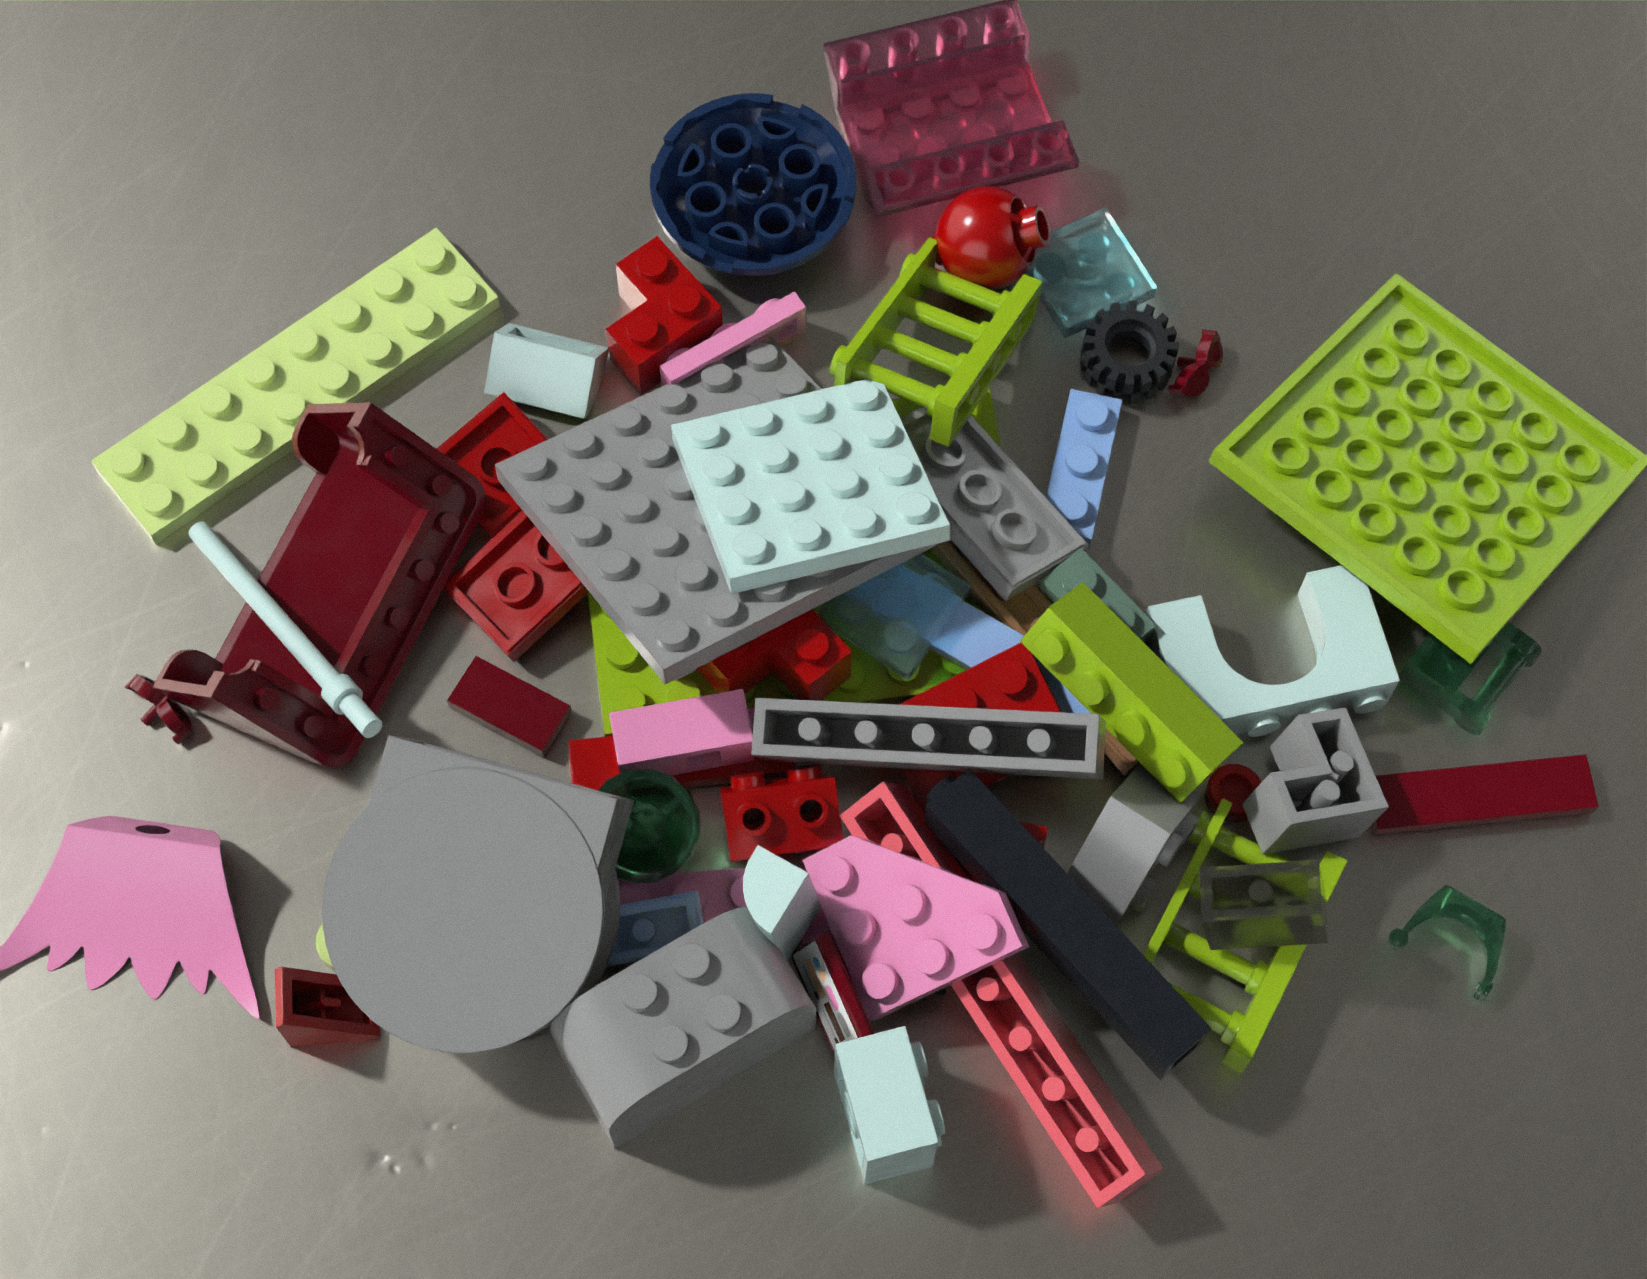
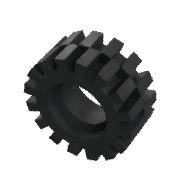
M1128 301L1127 309L1123 311L1120 302L1110 305L1109 314L1103 308L1099 310L1095 315V320H1090L1086 327L1080 354L1081 371L1086 370L1084 379L1090 386L1097 381L1096 393L1104 396L1108 390L1113 392L1112 398L1121 399L1122 394L1129 395V404L1139 403L1141 393L1144 394L1148 401L1155 397L1157 388L1163 391L1168 384L1169 377L1171 378L1179 349V342H1175L1177 336L1175 327L1167 328L1169 318L1164 313H1161L1156 319L1153 318L1155 307L1146 304L1144 312L1136 311L1138 301ZM1132 340L1140 343L1147 349L1149 358L1140 365H1125L1111 357L1109 347L1115 341Z

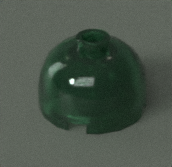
M654 769L626 770L606 780L598 791L634 800L615 867L618 879L627 880L635 884L660 882L680 872L694 856L701 837L700 810L691 791L674 776Z

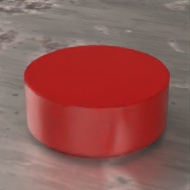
M1223 765L1208 780L1204 794L1206 805L1214 815L1223 798L1233 803L1225 822H1243L1248 818L1242 803L1260 785L1261 780L1253 770L1244 765Z

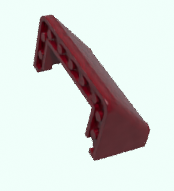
M371 402L308 404L294 429L292 448L296 457L305 466L316 472L257 581L339 674H347L363 692L362 700L377 716L483 514L486 504L485 490L482 483L473 474ZM245 602L215 659L198 650H180L167 660L152 686L153 689L182 705L312 763L326 767H342L351 762L365 739L345 714L335 713L321 696L322 688L247 602Z

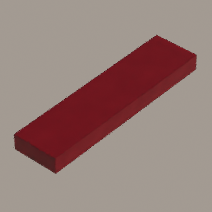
M1587 754L1375 775L1389 808L1372 823L1374 835L1580 815L1594 813L1599 805Z

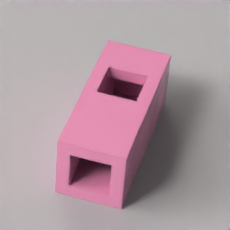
M739 689L610 712L609 716L621 783L627 784L754 761V756L751 755L755 707L747 708L744 690Z

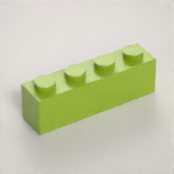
M1081 582L1049 606L1020 640L1091 714H1099L1106 721V729L1179 803H1182L1244 743L1084 582Z

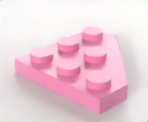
M851 835L802 860L810 875L819 902L868 1020H878L1029 947L1005 892L958 876L951 871L912 856L888 849L868 839Z

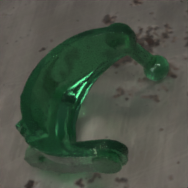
M1445 885L1413 914L1402 929L1396 927L1388 936L1389 940L1387 943L1392 945L1391 949L1395 952L1399 948L1405 947L1409 941L1408 933L1414 927L1430 918L1448 917L1462 922L1477 935L1484 951L1486 963L1484 974L1476 984L1472 997L1476 1000L1479 997L1485 1000L1494 985L1492 981L1497 971L1498 960L1504 943L1506 919L1457 889Z

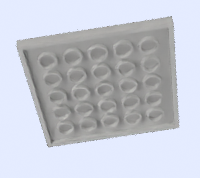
M769 336V342H759L747 346L722 358L724 363L710 364L699 372L680 381L677 385L666 384L495 464L497 479L664 684L689 673L938 545H929L731 594L673 443L671 425L821 390L813 379L771 336ZM948 520V522H949V524H950V538H951V522Z

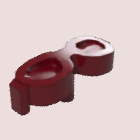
M1202 329V337L1197 347L1196 358H1178L1177 366L1184 369L1176 378L1175 384L1168 386L1167 389L1170 394L1199 396L1206 390L1209 385V369H1217L1223 360V347L1217 331Z
M136 674L126 684L125 688L132 691L135 690L144 699L153 703V706L140 720L149 726L159 716L164 724L175 733L172 737L173 741L180 744L192 732L191 721L186 712L176 701L153 689L154 680Z

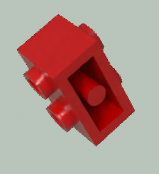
M813 764L787 769L788 778L765 781L764 773L762 772L730 777L731 786L720 787L730 861L750 859L758 845L775 855L823 849L843 840L836 780L832 772L821 773L820 765ZM805 801H817V806L812 812H800L801 805ZM751 808L762 810L761 816L755 821L743 819L744 813Z

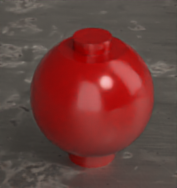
M982 186L969 189L956 196L945 207L938 220L936 235L932 236L937 241L935 262L939 266L943 265L947 273L990 290L1006 288L1018 281L1029 270L1035 259L1036 249L1049 245L1050 227L1046 213L1040 205L1027 207L1020 197L1003 188Z

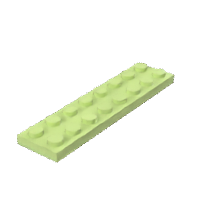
M436 227L101 453L91 462L99 475L155 545H157L293 451L292 435L308 404L364 402L500 308L499 297Z

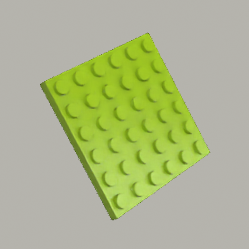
M1395 273L1213 450L1208 462L1472 664L1647 468V455L1402 276Z

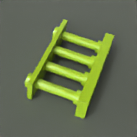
M929 237L917 254L910 253L906 257L899 278L848 346L841 345L837 349L829 372L830 375L835 376L834 386L868 379L884 384L888 393L927 408V414L933 416L929 439L949 447L1036 320L1043 281L1023 274L1011 292L1004 290L1002 294L935 268L937 241ZM928 287L994 313L990 323L982 321L981 324H977L918 299ZM907 318L970 343L972 348L968 354L961 352L957 356L895 330L903 319ZM881 349H884L949 375L950 379L945 386L938 384L934 388L872 362Z
M1222 798L1214 816L1203 811L1189 839V842L1198 847L1143 955L1152 964L1164 943L1246 985L1244 991L1253 995V998L1245 1014L1237 1010L1230 1014L1170 983L1211 1027V1030L1221 1035L1219 1041L1229 1045L1221 1063L1243 1073L1252 1060L1348 860L1326 850L1317 867L1309 863L1302 867L1275 852L1262 855L1257 843L1222 826L1233 804ZM1211 847L1294 887L1292 893L1301 897L1294 914L1291 915L1283 911L1281 915H1278L1199 875L1198 873ZM1187 894L1269 935L1268 942L1278 946L1270 963L1267 964L1259 960L1257 964H1254L1174 923Z

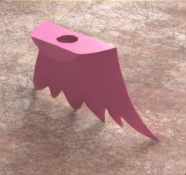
M118 816L91 818L67 825L55 859L32 904L11 935L0 947V971L26 960L47 946H50L47 970L52 971L66 963L82 946L84 949L86 982L90 990L103 985L111 979L130 957L134 971L143 989L152 999H157L167 986L177 961H180L187 978L200 994L206 992L209 970H212L240 1005L255 1018L259 1019L257 998L227 889L220 851L221 842L217 833L213 830Z

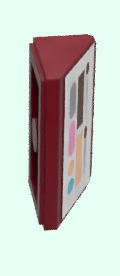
M825 932L796 949L792 953V961L807 994L816 1006L817 1018L833 1054L835 1055V1044L874 1034L831 935H827Z

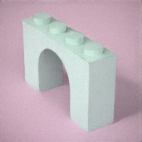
M1343 565L1307 572L1297 595L1314 644L1316 655L1315 667L1304 677L1287 684L1268 685L1257 683L1243 677L1228 665L1218 649L1202 595L1148 606L1146 615L1156 624L1149 648L1235 734L1248 732V735L1251 737L1267 735L1278 730L1281 724L1292 722L1297 715L1346 708L1347 710L1354 709L1355 713L1358 714L1369 713L1384 707L1400 682L1368 585Z

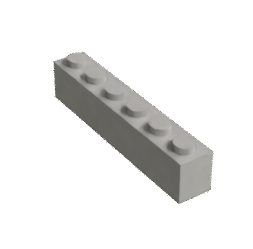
M756 698L751 755L767 762L966 772L970 769L973 773L1103 780L1106 721L1099 714Z

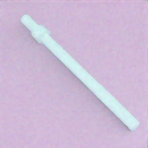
M206 522L195 523L189 530V537L322 688L321 696L335 713L345 714L365 738H371L378 734L383 725L382 721L362 700L363 692L347 674H339Z

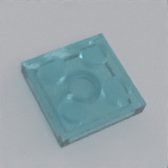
M1106 207L1050 232L1049 245L1036 249L1033 264L1025 273L1028 276L1043 281L1040 300L1064 338L1085 330L1089 321H1094L1096 313L1102 308L1109 314L1110 305L1120 302L1123 311L1127 309L1128 301H1138L1137 305L1155 298L1157 290L1156 284Z
M921 553L825 602L817 612V615L831 630L909 681L942 631L971 593V585Z

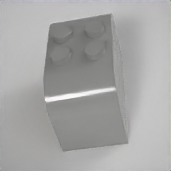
M746 906L730 910L708 920L591 988L562 1010L553 1020L550 1031L558 1053L614 1149L816 1030V1006L781 950L760 931Z

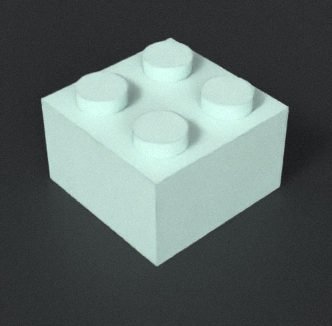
M902 1026L835 1044L834 1075L864 1185L933 1167L937 1148L942 1147L941 1135L945 1134V1126L937 1099L927 1101L924 1090H926L924 1077L929 1076L920 1041L910 1043L906 1027Z

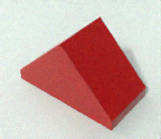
M283 966L275 969L276 1028L290 1047L365 1041L380 1037V1026L374 1023L355 1004L339 981L337 974Z

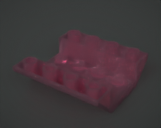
M1002 0L823 43L836 118L842 136L852 155L855 173L865 202L881 216L954 199L959 194L976 187H1002L1079 167V159L1064 120L1051 122L1029 65L1031 35L1017 0Z

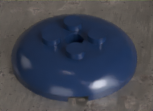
M736 94L712 100L695 108L677 121L663 138L664 144L656 157L655 163H652L651 202L656 218L665 234L683 253L696 262L731 275H774L808 263L826 250L844 229L851 215L856 194V173L852 155L846 142L835 127L813 109L803 104L800 108L789 104L773 101V95ZM752 189L762 192V195L758 197L756 193H747L746 191Z

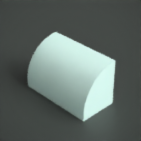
M508 323L494 332L484 394L498 397L505 392L512 401L585 419L592 409L601 385L608 356V347Z
M758 845L745 868L743 877L744 899L757 927L781 950L786 960L789 961L792 953L819 912L821 904L808 872Z

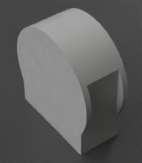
M388 735L369 805L353 821L342 837L329 866L323 892L322 919L325 943L333 968L348 995L361 1011L390 1034L416 1046L440 1052L473 1053L497 1049L550 1027L553 1020L564 1008L579 996L595 987L612 955L620 921V890L615 867L634 800L418 740Z

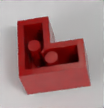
M658 236L616 263L619 296L632 311L605 329L610 361L641 396L661 382L660 365L664 364L671 354L682 348H693L709 339L714 331L723 326L721 305Z
M811 609L696 668V670L718 693L743 689L745 695L773 672L798 700L822 701L851 678L852 651Z

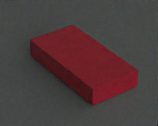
M475 656L447 699L449 708L543 758L572 713L571 705L478 656Z

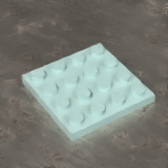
M864 379L671 425L673 443L731 594L950 541V524L884 384Z

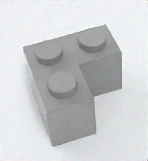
M1346 708L1297 715L1270 746L1280 771L1269 773L1242 803L1262 855L1358 838L1389 808Z
M1140 763L1110 796L1067 874L1106 916L1114 922L1119 923L1131 907L1141 912L1158 885L1156 881L1150 878L1158 863L1164 867L1169 865L1178 849L1182 848L1199 821V818L1191 813L1201 795L1193 791L1182 803H1179Z

